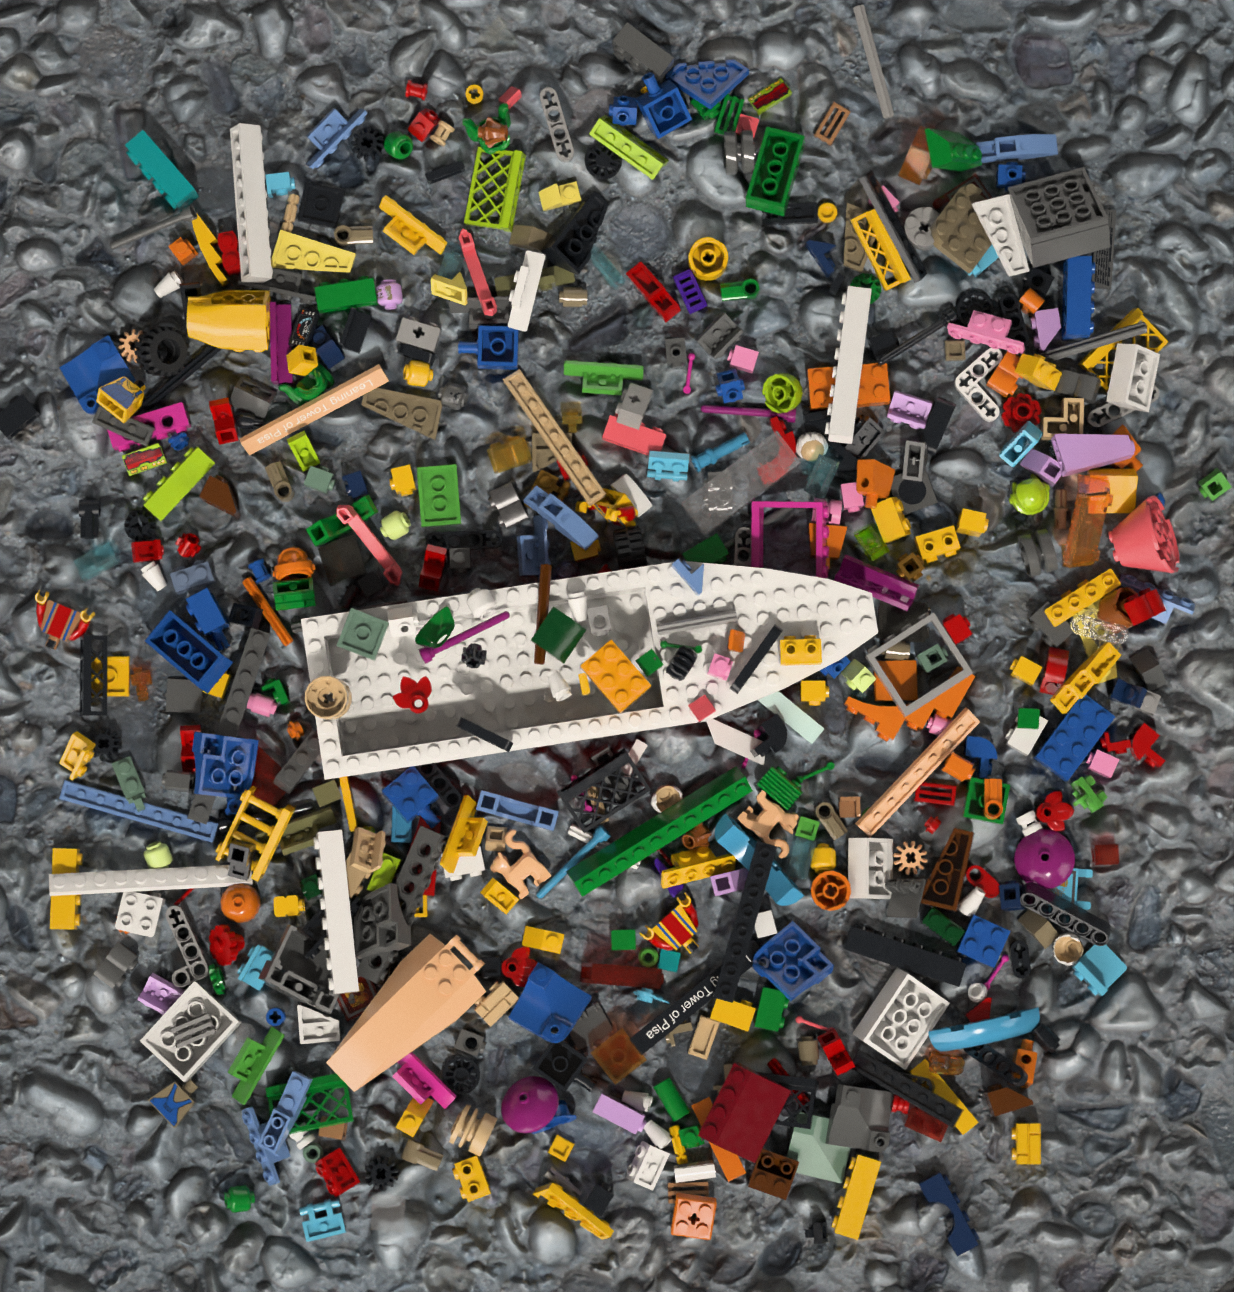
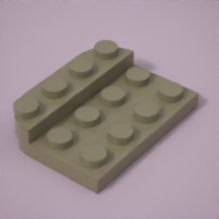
M972 183L961 187L954 194L930 227L935 241L933 245L969 274L992 245L971 205L987 199L980 195L983 190Z

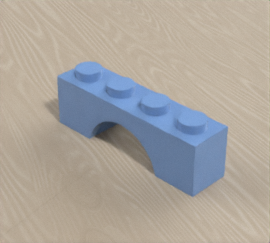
M481 790L476 807L477 811L550 831L555 830L559 811L517 801Z

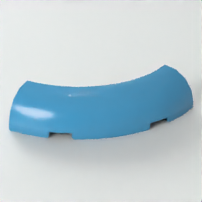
M725 813L716 825L715 839L749 871L757 841L752 836H748L741 829V826ZM774 859L765 890L778 905L788 906L794 904L805 895L795 882L789 879L782 871V867Z
M1039 1007L967 1023L964 1026L960 1024L928 1031L929 1038L935 1049L940 1052H946L1017 1037L1034 1031L1038 1026L1040 1020Z

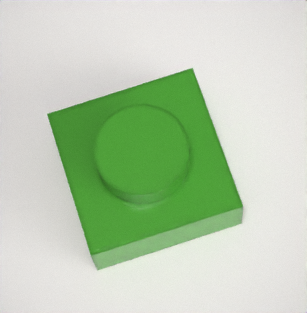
M800 816L795 836L814 841L820 822Z

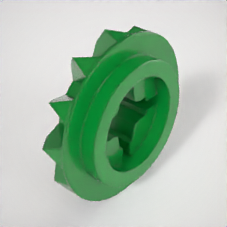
M867 273L855 276L850 286L862 287L861 283L864 285L872 283L870 287L872 289L870 304L874 303L881 294L879 279Z
M215 963L209 965L208 969L214 990L218 995L225 994L226 984L220 967Z

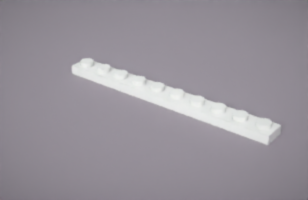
M230 865L49 874L50 896L228 887L235 884L253 885V880L251 878L252 871H250L247 881L228 876Z

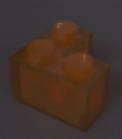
M923 126L919 127L898 174L899 177L918 185L921 184L922 179L927 180L931 168H928L931 159L925 134L926 128Z

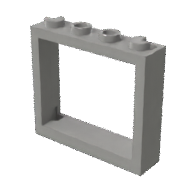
M928 612L917 618L919 622L913 626L911 623L901 628L902 633L898 636L890 635L884 639V645L880 647L878 645L873 646L867 650L868 655L865 657L904 718L973 674L971 668L934 612L930 615ZM929 622H932L963 670L906 706L875 657Z

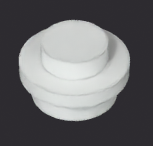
M973 983L968 988V997L973 1002H981L987 996V987L982 983Z

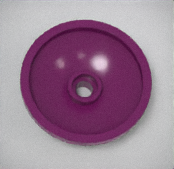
M1040 829L1025 836L1019 842L1015 851L1014 861L1016 870L1024 882H1033L1045 889H1052L1060 886L1070 877L1074 869L1075 854L1072 845L1062 834L1049 829ZM1043 854H1047L1049 856V859L1047 861H1043L1041 859V856Z
M529 1076L520 1079L507 1090L501 1104L503 1120L512 1130L519 1133H532L542 1129L556 1114L559 1104L558 1092L554 1085L543 1077Z

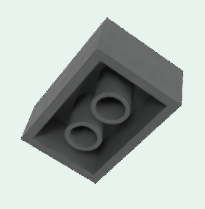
M628 22L612 41L613 54L622 61L625 59L636 72L641 71L643 74L653 72L658 85L666 78V74L674 68V57Z

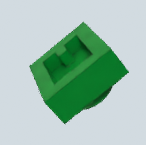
M695 99L690 101V104L705 121L709 118L711 120L720 113L721 104L719 102L710 110Z
M272 678L264 682L265 685L261 687L262 691L265 692L275 688V691L272 693L276 702H280L281 705L290 703L280 679Z

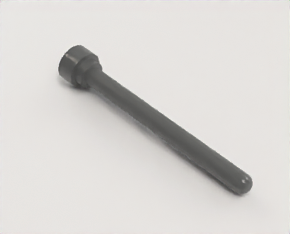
M191 204L182 208L179 214L111 242L109 246L111 249H117L180 221L191 222L197 219V213Z

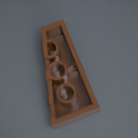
M957 828L953 829L924 887L921 904L957 912L974 840V832Z

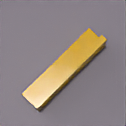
M875 208L851 219L850 221L884 291L911 280ZM866 217L869 223L867 231L860 229L857 222ZM869 235L877 240L875 249L869 247L867 243ZM878 253L886 258L884 267L876 262ZM886 271L893 273L896 279L895 282L889 285L885 280Z

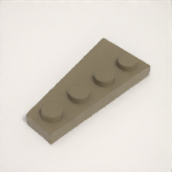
M375 388L363 395L361 404L363 407L436 441L443 408L440 400L381 388Z

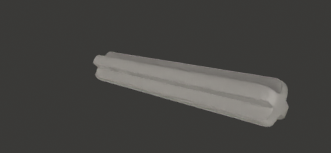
M735 611L667 622L658 624L657 631L659 635L732 623L737 621V615Z

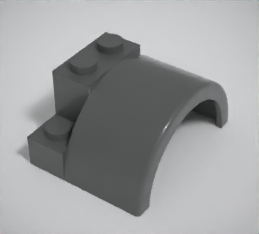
M287 925L270 961H266L258 979L266 982L265 985L298 1002L307 1003L325 1013L331 1014L340 994H333V990H329L328 978H331V970H327L326 958H329V951L325 950L324 945L321 944L318 947L321 950L314 959L309 958L306 961L304 959L305 955L316 942L296 931L297 927Z

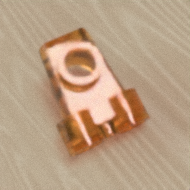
M142 667L133 668L134 674L130 675L132 686H136L138 701H146L149 699L146 686L152 685L150 670H142Z

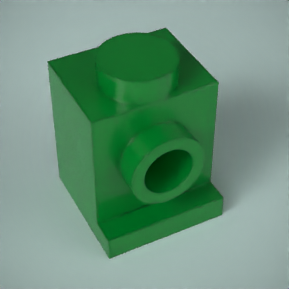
M700 1124L678 1130L682 1146L693 1148L705 1144L704 1139L698 1136L701 1130Z

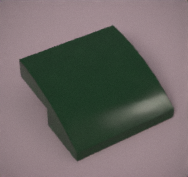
M553 606L530 641L564 664L586 632V629Z

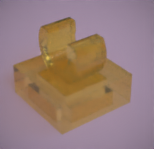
M562 412V424H568L569 433H577V424L582 423V412Z

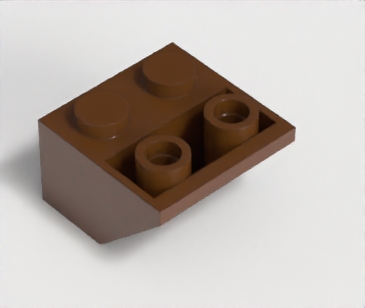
M762 1149L754 1164L747 1186L786 1200L799 1161Z

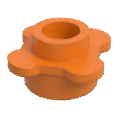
M298 721L289 722L288 734L292 739L295 738L296 741H299L301 736L304 735L302 726Z

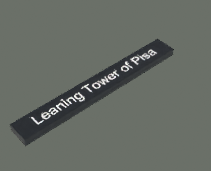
M752 940L749 944L741 975L752 967L753 957L760 949L755 940ZM721 966L629 1039L641 1055L713 998Z

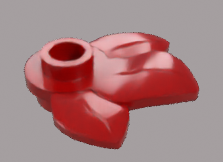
M424 676L417 683L409 677H402L400 683L401 693L393 696L395 703L400 708H410L412 712L417 714L425 712L429 705L427 698L432 692L430 680ZM416 700L422 701L421 707L415 706Z
M1061 791L1049 793L1045 797L1044 803L1040 804L1036 809L1037 819L1047 823L1053 831L1065 830L1063 821L1069 819L1074 813V808L1070 804L1062 802L1063 796ZM1045 809L1049 812L1048 816L1044 814Z
M529 947L515 949L511 957L505 959L501 964L503 975L511 978L513 983L519 987L526 986L528 977L538 963L529 958ZM510 964H513L515 967L513 972L508 968Z

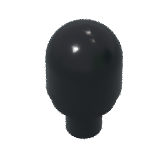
M239 413L235 418V423L239 428L253 429L254 426L262 427L263 419H257L255 415L250 413Z

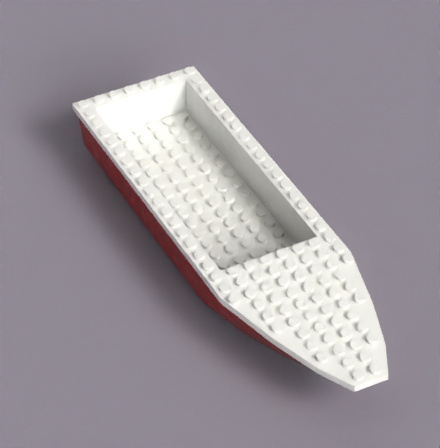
M689 561L685 562L691 567L692 570L689 571L691 574L704 564L702 594L699 597L672 567L674 562L552 580L550 582L548 614L554 606L575 621L567 601L569 599L568 594L584 591L585 596H587V608L607 605L611 631H608V635L601 637L591 634L587 614V620L577 622L586 629V632L566 662L563 664L546 652L543 665L534 663L535 643L530 641L536 633L539 583L489 590L497 603L495 613L487 619L476 618L467 605L470 593L358 610L389 622V609L412 606L413 614L417 613L419 625L415 626L416 634L392 637L390 625L388 626L375 661L336 646L349 612L301 619L310 683L318 677L331 676L343 680L349 686L352 693V704L344 716L332 720L315 716L324 779L328 780L507 752L458 728L456 725L460 717L511 741L513 745L510 751L698 723L688 705L704 694L716 709V712L701 722L708 721L787 688L841 660L878 634L872 593L830 579L766 568ZM444 607L450 609L455 625L448 639L504 611L510 614L508 619L435 654L432 661L426 664L418 650L424 646L418 645L415 642L416 635L422 627ZM729 611H735L737 615V621L665 635H659L657 631V625ZM601 616L596 617L593 621L594 625L597 627L604 626L605 619ZM776 624L783 629L782 633L740 692L736 694L729 688ZM731 629L745 633L744 647L741 653L727 650ZM447 635L441 637L438 643L442 642ZM806 635H816V639H821V665L780 666L779 641L784 640V636H796V639H804ZM610 640L618 646L651 684V688L621 714L588 676L590 694L583 696L578 674L584 673L580 666ZM662 640L673 644L692 647L699 645L702 647V652L697 654V659L684 680L679 681L666 673V668L678 648H662L660 646ZM471 643L481 645L482 650L487 651L485 665L481 664L478 668L467 667L466 661H461L463 647L467 648ZM652 649L664 665L647 677L635 660ZM714 654L730 658V661H733L727 681L707 674ZM556 669L571 688L570 692L572 695L562 701H557L556 698H553L547 676L549 672ZM424 676L430 680L432 692L427 698L429 705L425 712L417 714L412 712L410 708L405 709L397 706L393 696L401 693L400 683L402 677H409L417 683ZM326 695L327 703L334 701L332 695ZM416 700L415 706L421 707L422 701Z

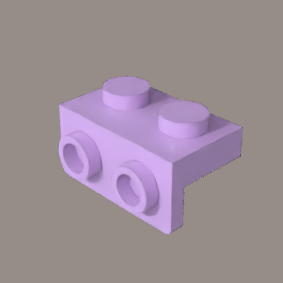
M895 390L887 418H890L894 423H907L914 429H924L933 401Z
M152 973L137 1000L164 1015L185 990Z

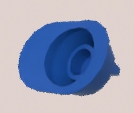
M559 1100L558 1109L553 1119L545 1127L532 1132V1134L574 1121L577 1116L570 1114L565 1100Z

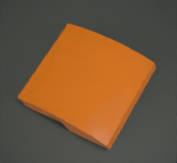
M916 660L877 661L903 701H915L918 699ZM874 672V677L876 678L874 681L875 701H893Z

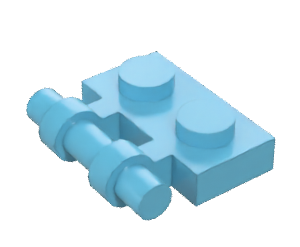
M649 451L647 477L655 478V480H661V478L673 479L674 482H679V480L687 481V473L684 472H688L689 454Z
M339 1198L334 1200L326 1199L324 1202L314 1205L309 1203L307 1206L299 1208L300 1215L308 1214L310 1219L302 1222L306 1242L346 1233L342 1212L336 1214L333 1212V1208L340 1207ZM326 1210L327 1216L316 1218L315 1212Z

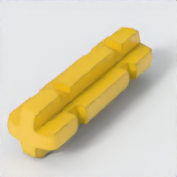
M670 1126L669 1131L673 1137L672 1143L674 1152L677 1154V1164H686L688 1159L684 1153L686 1152L685 1147L682 1146L678 1130L680 1126Z

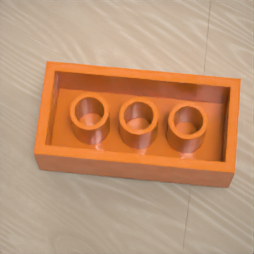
M878 363L862 364L857 408L889 405L890 391L887 363L884 365H879ZM833 367L807 369L810 412L828 410L829 403L833 404L834 398L830 397L831 385H835L836 378H832Z

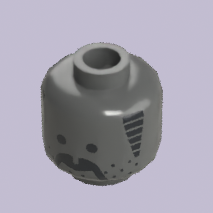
M448 382L445 387L441 386L438 393L442 406L454 410H460L462 407H465L469 397V392H466L465 386L453 382Z

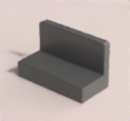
M242 376L234 386L230 404L246 413L255 415L259 419L265 420L269 407L276 399L277 393Z

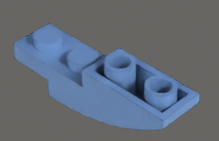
M1055 134L1006 136L995 138L992 141L976 143L982 153V163L1058 155L1057 137Z
M537 485L525 497L524 503L555 525V529L585 551L599 537L573 510L553 494H547Z
M292 1071L277 1108H274L258 1146L273 1154H277L307 1099V1091L313 1079L297 1071Z

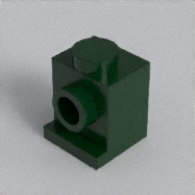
M314 874L299 882L307 901L322 894V889H318V874Z

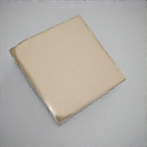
M487 826L485 850L505 852L507 827Z

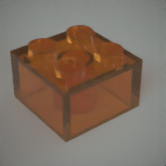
M623 1028L619 1029L590 1052L615 1085L647 1060L629 1040V1035Z

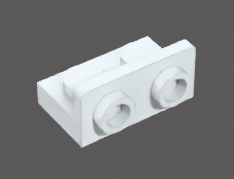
M642 1141L635 1151L632 1163L627 1168L626 1178L653 1191L670 1154Z

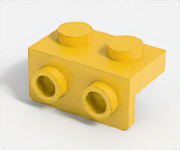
M78 731L72 734L59 762L72 772L69 778L72 781L78 776L82 777L87 771L86 764L94 756L93 749L96 745Z

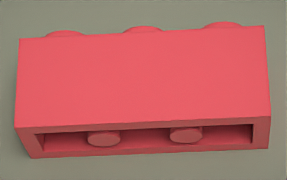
M618 414L609 416L602 440L649 456V451H662L666 439V434L663 433L664 430L657 427H652V429L646 428L644 423H641L639 430L617 423Z

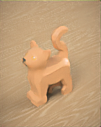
M762 790L757 795L756 800L763 808V811L757 816L753 813V808L748 806L737 817V820L745 828L754 831L763 843L781 847L779 858H785L789 853V845L782 839L771 840L769 833L777 823H780L784 830L793 834V829L797 825L799 816L795 812H785L778 804L769 801L766 798V792Z
M510 829L505 835V843L512 849H521L523 855L513 865H510L507 857L498 852V856L493 860L490 870L493 873L498 872L502 874L509 884L517 888L519 891L518 897L523 899L529 893L524 882L526 877L529 875L533 876L535 879L534 884L538 886L551 877V874L542 863L537 861L529 845L524 841H513L516 830Z

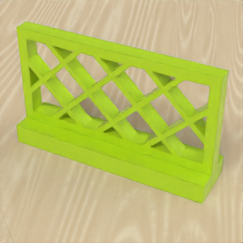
M478 147L464 224L512 232L526 155L523 151L498 150L491 154L494 159L484 165L481 157L482 152H486L481 147ZM504 155L511 156L510 164L503 168L498 160ZM497 162L501 170L492 176L487 168ZM485 170L490 178L480 184L477 180L478 175ZM504 173L507 176V182L499 187L494 179ZM493 181L498 189L488 195L483 187ZM482 189L486 198L477 204L474 200V195ZM501 192L504 196L503 202L496 206L491 198ZM489 200L494 209L484 214L480 206ZM478 208L483 217L477 221L470 220L471 213ZM496 211L500 215L499 224L491 223L488 220V217Z

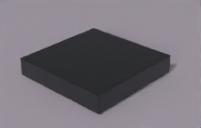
M306 182L298 222L336 229L345 190Z

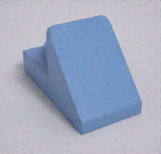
M677 559L672 564V567L699 597L702 594L704 564L691 574L689 572L692 570L691 567L684 560L680 562Z

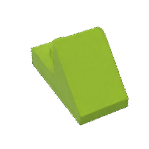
M305 431L286 439L303 472L308 470L310 466L314 467L320 464V460Z

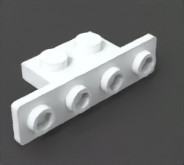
M526 251L523 266H521L520 271L516 270L514 282L517 283L516 288L511 290L509 301L512 302V310L508 322L509 328L524 332L528 329L545 261L544 254Z

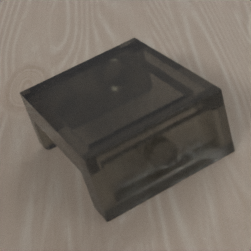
M879 600L878 634H876V640H884L892 634L898 636L902 633L901 628L907 624L915 625L919 622L917 618L926 612L930 615L931 607H928V602H913L908 611ZM925 625L902 641L924 643L925 639H929L930 627Z

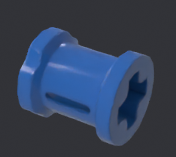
M264 558L248 565V568L252 570L256 578V584L272 577L264 565Z
M272 1008L266 1014V1020L271 1026H279L286 1019V1014L281 1008ZM275 1011H277L278 1015H281V1019H278L277 1023L274 1019H271V1015L275 1014Z

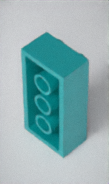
M144 130L140 131L125 144L128 149L126 154L135 165L140 164L139 169L148 180L153 179L152 184L161 195L166 194L164 197L174 210L178 208L181 211L183 207L190 205L199 197L194 187Z

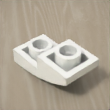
M627 474L622 475L610 485L614 491L626 494L638 511V515L635 518L640 517L653 506L638 485Z

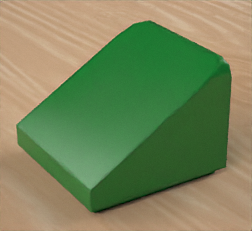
M1018 708L1017 728L1038 730L1040 709Z

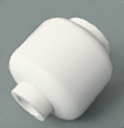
M476 588L470 592V596L467 599V605L476 618L487 619L495 613L497 603L488 589Z

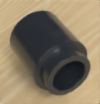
M1044 1023L1031 1033L1034 1036L1033 1039L1045 1053L1048 1050L1052 1053L1060 1046L1058 1042L1061 1039Z

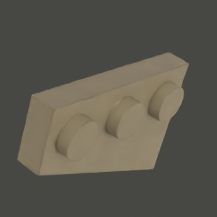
M847 203L843 266L862 273L868 256L850 220L867 210ZM866 217L857 222L860 229L867 231L869 223ZM870 235L867 243L872 248L875 237Z

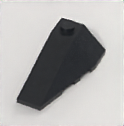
M593 191L549 239L541 252L554 265L578 275L591 258V250L593 244L596 243V235L599 227L602 225L609 204L596 191Z

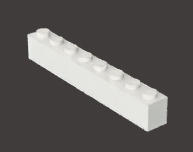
M239 123L230 129L241 282L264 283L272 279L273 268L270 258V230L268 228V210L266 206L267 191L265 190L264 153L262 152L263 136L260 125Z
M848 286L847 293H843L842 304L845 305V311H841L839 323H843L842 330L838 329L837 341L841 343L840 348H836L835 360H838V367H833L832 378H836L835 385H831L830 397L834 398L833 404L829 403L827 413V415L831 416V421L826 422L825 434H829L828 441L852 444L871 299L872 289Z
M342 830L318 832L316 837H313L314 849H318L319 856L315 858L316 869H320L321 875L317 880L318 889H322L323 897L320 898L321 910L324 909L325 917L322 918V928L327 932V938H324V948L329 951V958H326L327 970H331L328 986L329 990H333V994L358 992L359 986Z

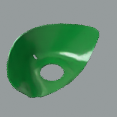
M444 607L422 627L416 635V644L431 649L438 648L444 644L455 627L450 609ZM447 635L442 642L438 643L441 637Z

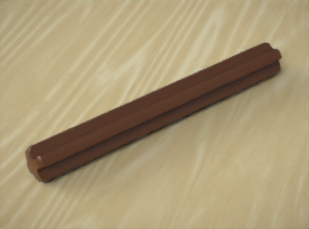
M541 564L536 631L547 617L549 611L552 568L550 564ZM536 644L534 663L543 665L545 663L546 651Z

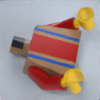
M38 590L35 595V600L37 601L36 615L41 631L49 635L45 644L46 647L56 650L60 639L69 643L86 633L90 620L95 616V612L89 616L86 612L88 608H85L80 613L51 600L46 601L49 597V592L46 591L45 596L42 597L40 590Z

